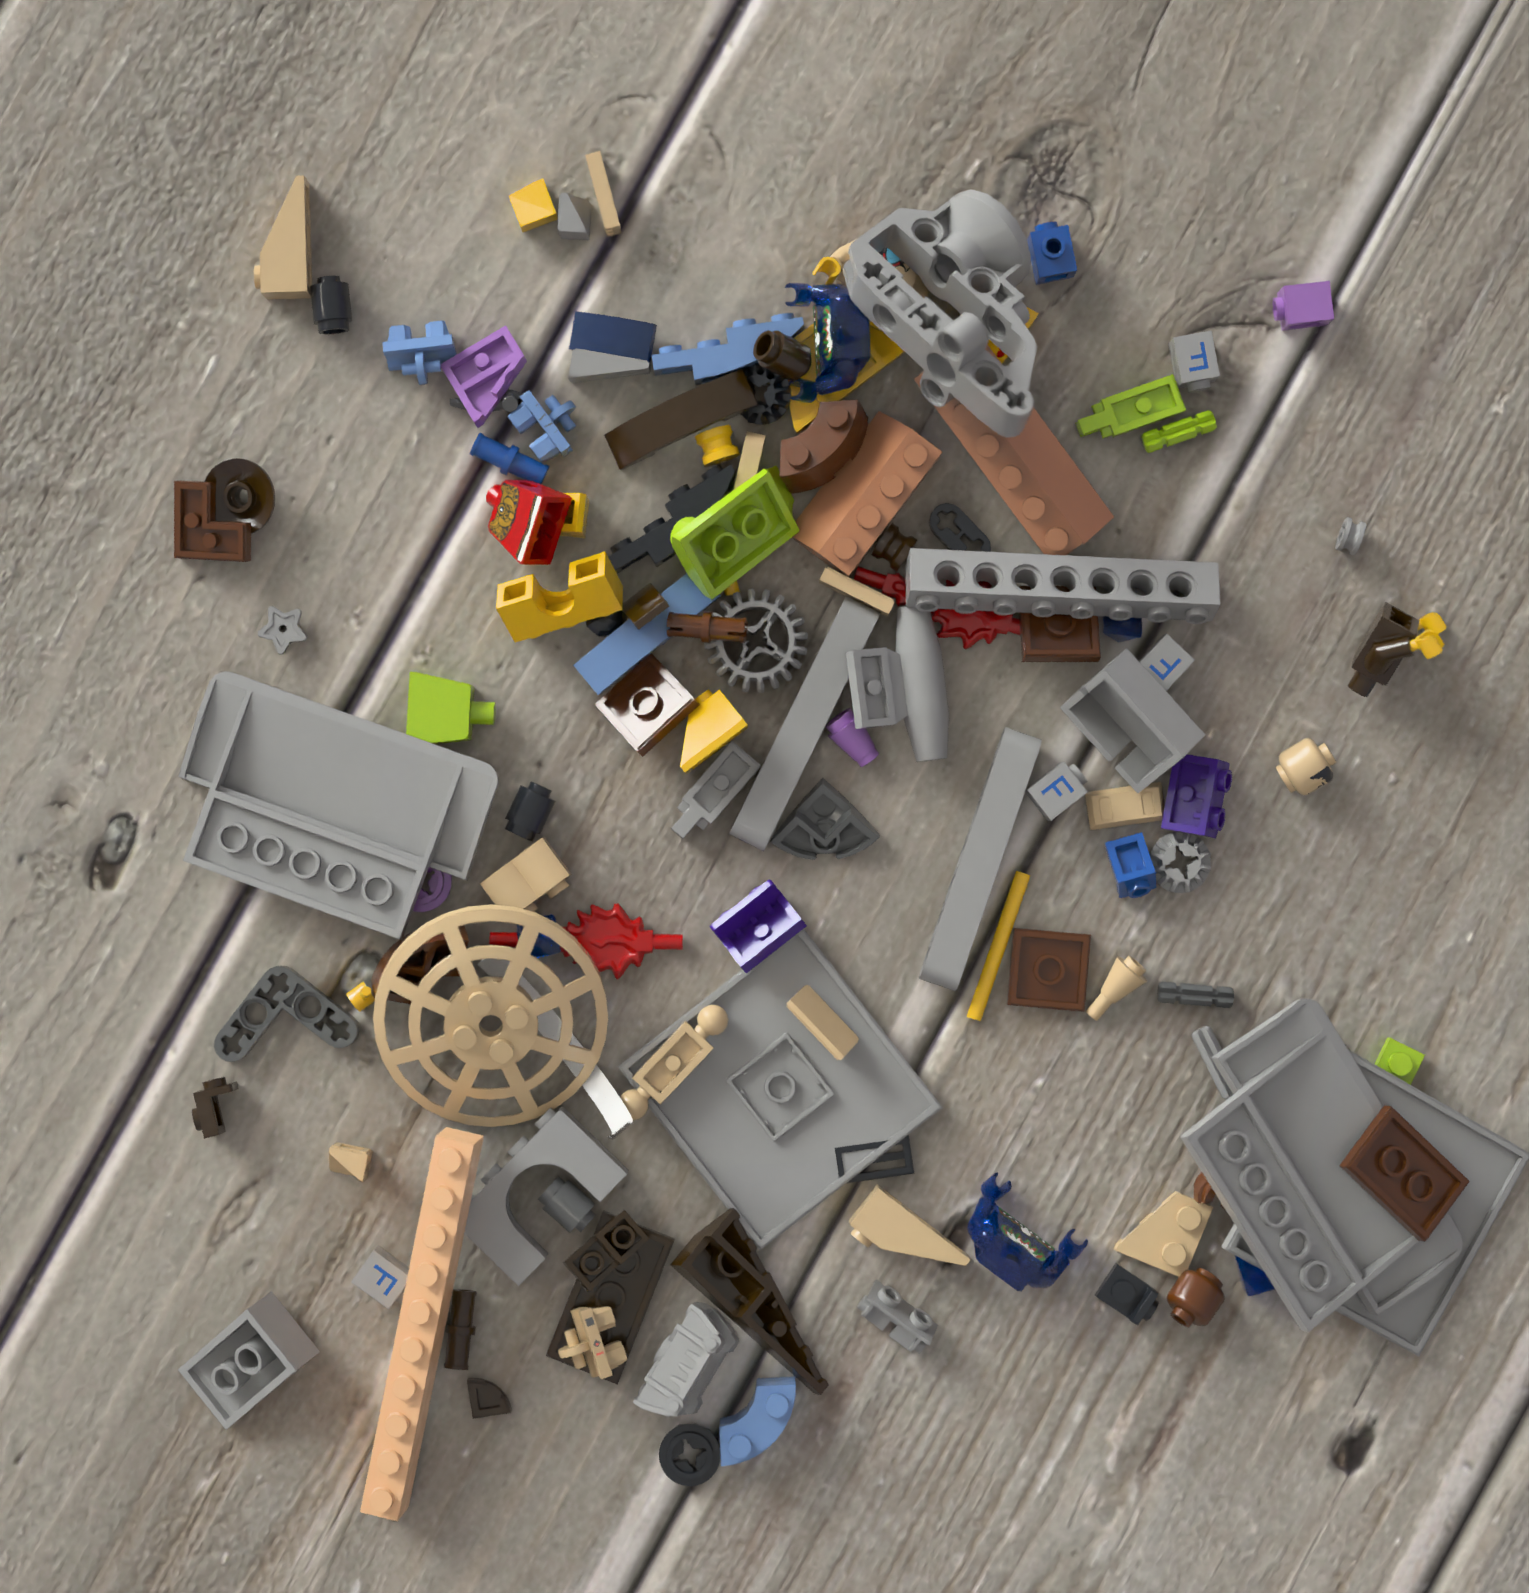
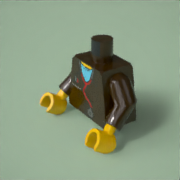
M1385 602L1353 657L1351 667L1356 672L1350 680L1348 687L1355 693L1368 697L1376 682L1386 686L1402 659L1414 656V651L1420 649L1426 659L1439 655L1443 651L1442 647H1444L1439 633L1447 628L1441 616L1431 612L1418 620ZM1423 628L1424 632L1417 636L1418 630Z

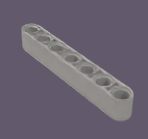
M848 596L845 597L729 835L762 851L765 850L849 679L846 652L864 648L881 612Z
M1007 727L1004 728L934 929L919 979L953 991L957 990L1038 756L1042 739Z

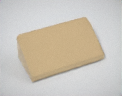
M809 985L803 986L786 1003V1007L837 1060H842L858 1043V1036Z

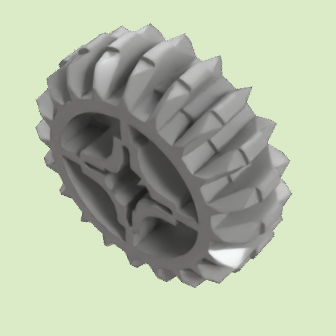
M752 588L748 589L749 601L742 602L741 595L736 592L733 594L736 606L731 608L725 600L720 602V606L726 612L724 617L735 618L749 610L766 611L764 617H762L757 625L753 627L745 626V628H748L747 635L755 636L758 631H761L764 624H767L763 631L765 635L763 641H767V647L774 651L766 647L757 646L745 658L749 651L747 645L750 644L749 641L742 643V653L734 665L725 652L724 640L704 643V648L707 650L717 649V654L711 655L707 659L709 664H715L719 661L723 663L716 671V675L722 677L727 671H730L732 673L728 680L730 687L736 684L738 678L743 679V692L749 691L750 681L757 682L758 693L764 692L763 681L770 680L774 690L778 689L777 675L781 674L786 681H790L792 675L786 667L790 665L798 670L802 667V663L793 658L794 653L798 655L807 654V648L796 646V641L808 639L807 632H795V628L804 624V619L800 617L791 621L789 616L796 611V606L792 604L783 611L780 607L784 602V596L779 595L774 604L768 602L770 590L764 589L762 593V600H755V591ZM713 612V616L722 617L718 613ZM776 618L783 623L788 634L789 645L787 652L774 644L769 637L770 629ZM759 655H766L780 661L775 667L764 672L745 671L751 661Z

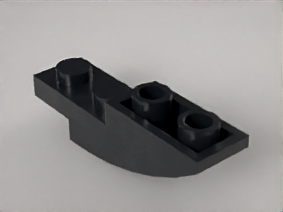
M718 464L701 475L703 482L690 489L688 484H685L668 495L671 501L665 504V508L671 516L670 520L665 522L663 517L658 518L643 528L645 535L633 542L630 537H627L610 548L612 555L608 557L616 573L618 574L648 555L656 567L674 557L676 553L670 541L674 525L685 517H698L728 494L735 478V470L732 465L723 469L721 464Z

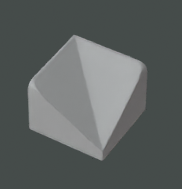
M561 193L559 195L557 224L559 236H561V239L589 240L590 202L569 193Z

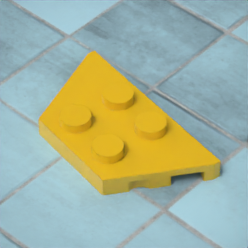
M842 303L830 310L832 356L828 362L824 356L827 354L823 352L826 345L822 342L825 334H822L824 326L822 319L824 316L818 319L817 330L820 333V346L818 349L821 370L817 376L814 323L794 338L810 348L812 359L811 367L804 376L795 381L788 380L791 388L789 407L793 429L797 434L814 421L820 402L842 401L905 353L871 320L859 314L857 310ZM848 319L846 327L850 335L845 338L842 332V324Z

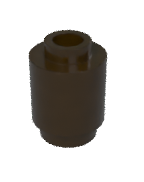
M767 330L757 338L754 344L753 355L759 364L790 381L798 380L811 367L810 348L780 331L772 332Z

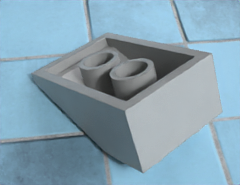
M271 1291L244 1311L181 1366L178 1371L227 1430L320 1351Z

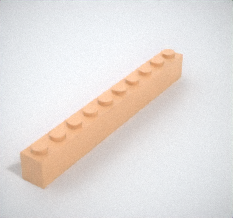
M446 1127L435 1136L360 1510L361 1513L398 1522L410 1504L484 1139L483 1135Z

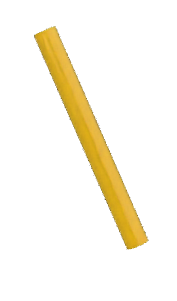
M1019 871L1015 872L966 1017L977 1021L982 1020L1030 879L1028 874Z

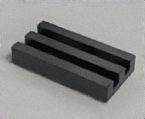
M909 1135L896 1144H902L903 1151L884 1153L873 1162L879 1163L904 1159L905 1166L860 1172L847 1183L914 1174ZM886 1141L835 1148L839 1178L844 1175L841 1153L879 1148Z

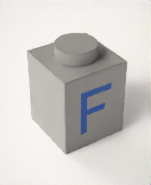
M1212 331L1173 337L1169 342L1172 367L1178 389L1187 387L1188 393L1210 389V383L1215 382L1220 377Z
M1168 634L1163 635L1139 660L1165 691L1195 661Z
M1061 762L1029 786L1025 793L1045 819L1051 821L1088 793L1083 787L1087 780L1075 764L1068 767L1065 762Z
M378 1246L371 1253L351 1283L387 1309H390L395 1301L402 1305L409 1267Z

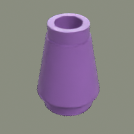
M851 708L845 709L826 724L825 727L830 732L828 737L857 762L860 767L867 765L879 755L867 729H855L854 714Z

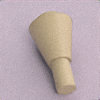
M1129 955L1125 960L1117 956L1100 990L1101 994L1087 1008V1014L1098 1021L1112 1003L1118 1002L1147 982L1143 976L1146 969Z

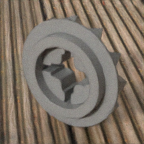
M1183 832L1169 833L1156 842L1150 853L1156 871V882L1170 892L1187 893L1204 884L1211 871V853L1203 840L1193 834ZM1175 846H1177L1178 851H1181L1183 856L1196 857V860L1186 865L1187 872L1185 874L1187 878H1184L1179 868H1165V865L1170 864L1171 861L1176 859Z

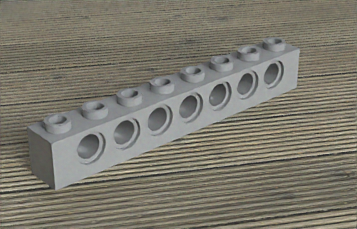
M910 548L905 565L906 607H913L923 612H931L937 609H955L959 613L968 614L979 610L993 611L998 615H1011L1015 612L1032 613L1037 617L1066 614L1077 619H1086L1092 616H1109V618L1117 621L1130 618H1147L1152 622H1165L1169 619L1186 620L1191 624H1202L1212 621L1220 607L1219 563ZM938 580H949L955 586H944ZM986 581L993 588H983L977 582ZM1016 583H1025L1032 590H1022ZM1054 585H1063L1070 592L1059 591ZM1093 587H1102L1108 594L1098 593ZM1132 588L1141 589L1145 592L1146 596L1137 595L1133 592ZM1170 590H1177L1184 595V597H1176L1170 592Z

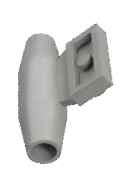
M913 607L897 608L895 652L887 647L846 652L855 729L896 725L904 719L916 762L947 758L949 706L942 651L930 612L919 611Z

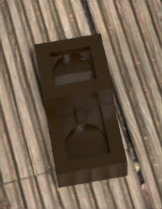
M649 583L625 601L622 610L639 630L667 609L669 604L656 588Z

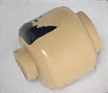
M1305 738L1280 753V764L1276 766V769L1290 793L1297 791L1299 794L1306 796L1332 781L1333 772L1330 766L1337 762L1325 743L1317 746L1314 740Z

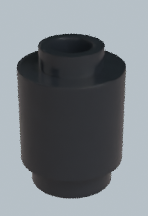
M332 275L317 278V284L310 286L313 321L315 325H318L319 334L329 335L348 332L350 330L349 322L352 321L349 284L341 282L340 276Z
M532 781L528 788L520 785L505 819L508 822L505 829L533 842L536 833L541 834L556 802L549 798L552 791Z

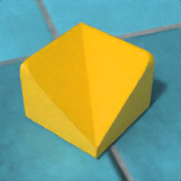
M543 178L509 195L522 232L558 220Z

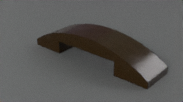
M741 369L669 399L628 420L604 436L619 470H623L655 455L656 451L721 420L731 419L759 404L744 370Z

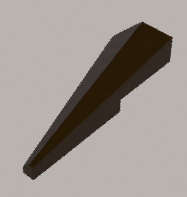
M730 1208L694 1235L670 1265L814 1394L822 1395L829 1384L826 1379L821 1377L811 1358L813 1354L809 1346L805 1345L795 1327L797 1323L770 1272L765 1270L755 1251L757 1247L753 1240L748 1238L739 1220V1213L734 1208Z

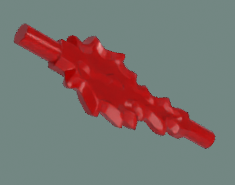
M859 566L857 567L853 580L880 589L882 594L890 598H896L897 606L906 605L905 578L900 573H887V575ZM946 580L945 586H955L951 581ZM986 581L977 582L983 588H992V585ZM955 609L931 611L933 622H939L942 625L937 633V637H960L965 650L972 647L982 638L986 640L987 644H991L998 633L1007 635L1008 632L1020 635V620L1014 618L1013 614L998 615L993 611L979 610L964 614L955 611Z
M619 903L614 904L613 909L608 911L592 904L590 906L591 915L577 910V916L580 921L579 926L568 922L566 927L561 926L573 935L589 953L599 973L611 970L616 979L622 977L631 963L636 967H640L644 954L653 953V949L683 950V934H653V930H644L642 918L638 917L635 920H630ZM523 929L520 932H490L489 945L516 948ZM541 933L538 934L532 952L536 951L539 958L558 951L563 952L564 957L570 956L554 940Z

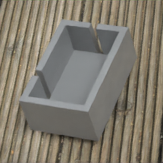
M1127 648L1087 681L1060 707L1109 762L1131 741L1137 745L1115 767L1137 793L1141 792L1185 757L1205 736L1203 731Z

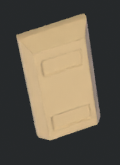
M1161 782L1151 783L1139 793L1131 786L1090 791L1085 794L1090 830L1161 821L1163 819L1165 806Z

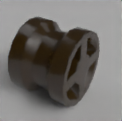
M891 523L871 555L876 559H885L889 562L890 568L897 572L907 558L910 548L914 547L918 539L913 536H904L899 532V527Z

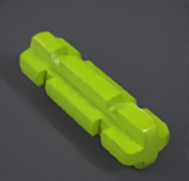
M1207 410L1196 414L1193 419L1189 416L1160 427L1161 430L1155 428L1146 431L1141 435V440L1146 452L1151 453L1162 449L1165 444L1168 447L1198 436L1197 433L1203 435L1212 432L1217 428V424L1212 411Z

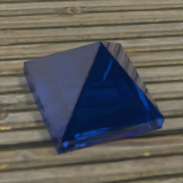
M1103 616V633L1116 642L1142 637V618L1117 621L1109 618V616Z

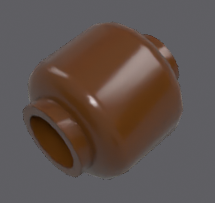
M1197 1268L1196 1271L1185 1270L1166 1297L1169 1306L1172 1308L1171 1317L1187 1328H1190L1192 1324L1197 1326L1208 1325L1225 1300L1221 1289L1223 1286L1222 1282L1203 1268Z

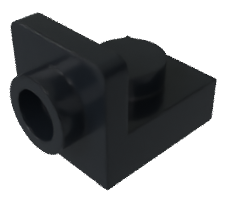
M1117 1263L1114 1264L1094 1294L1137 1326L1142 1319L1148 1321L1159 1305V1301L1156 1300L1159 1293L1155 1288Z

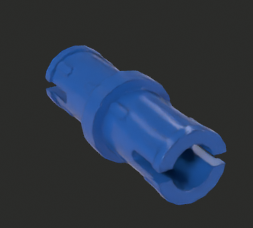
M481 432L478 434L469 454L500 468V473L506 476L508 473H511L523 480L534 481L539 484L543 483L550 467L520 453L519 447L512 445L510 448L485 436Z

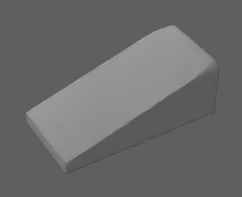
M575 348L572 352L568 379L571 383L644 375L650 374L651 367L647 360Z

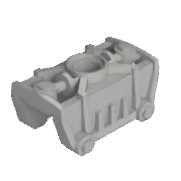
M694 1302L688 1307L682 1325L678 1323L672 1334L659 1347L654 1357V1364L644 1379L647 1383L643 1384L639 1389L638 1396L633 1401L634 1404L643 1410L668 1417L698 1412L703 1404L701 1396L727 1353L733 1352L739 1343V1338L735 1335V1331L718 1310L702 1302Z

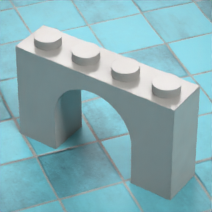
M563 1106L557 1112L550 1107L534 1124L540 1130L530 1140L523 1135L508 1151L513 1158L503 1168L496 1163L481 1179L485 1184L484 1188L476 1196L472 1194L464 1234L518 1286L546 1259L548 1252L517 1223L512 1214L509 1194L512 1183L517 1175L535 1165H555L573 1175L601 1202L629 1171Z

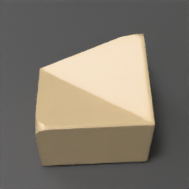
M337 1142L329 1148V1168L333 1172L352 1175L359 1181L364 1182L368 1178L373 1151L370 1148Z

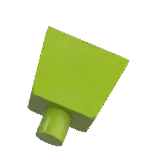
M410 672L406 734L432 744L472 740L473 724H495L496 703L474 701L475 689L471 684L418 672Z

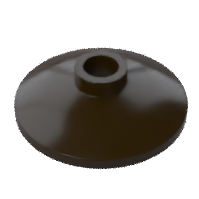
M234 458L220 462L208 473L205 481L216 482L215 521L251 522V534L259 531L266 525L274 511L275 490L269 475L262 467L247 459ZM243 489L248 493L247 503H243L240 499V492Z

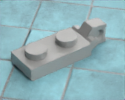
M731 741L683 796V801L677 807L683 815L671 828L672 831L684 839L695 825L704 830L708 824L713 823L759 770L761 765L735 742Z

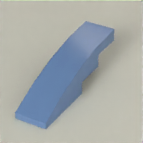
M686 573L661 593L662 597L669 604L667 609L639 630L628 619L573 666L597 695H600L660 645L665 644L672 638L667 636V629H670V627H667L669 612L699 615L721 595L719 594L712 600L704 596Z

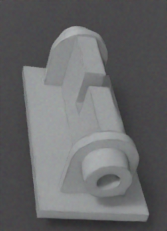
M878 1280L874 1281L868 1296L865 1295L857 1305V1308L862 1311L861 1316L882 1331L890 1321L893 1322L896 1326L891 1330L889 1336L910 1352L915 1350L921 1353L926 1345L929 1346L938 1326L925 1311L915 1309L903 1300L894 1288L884 1286Z

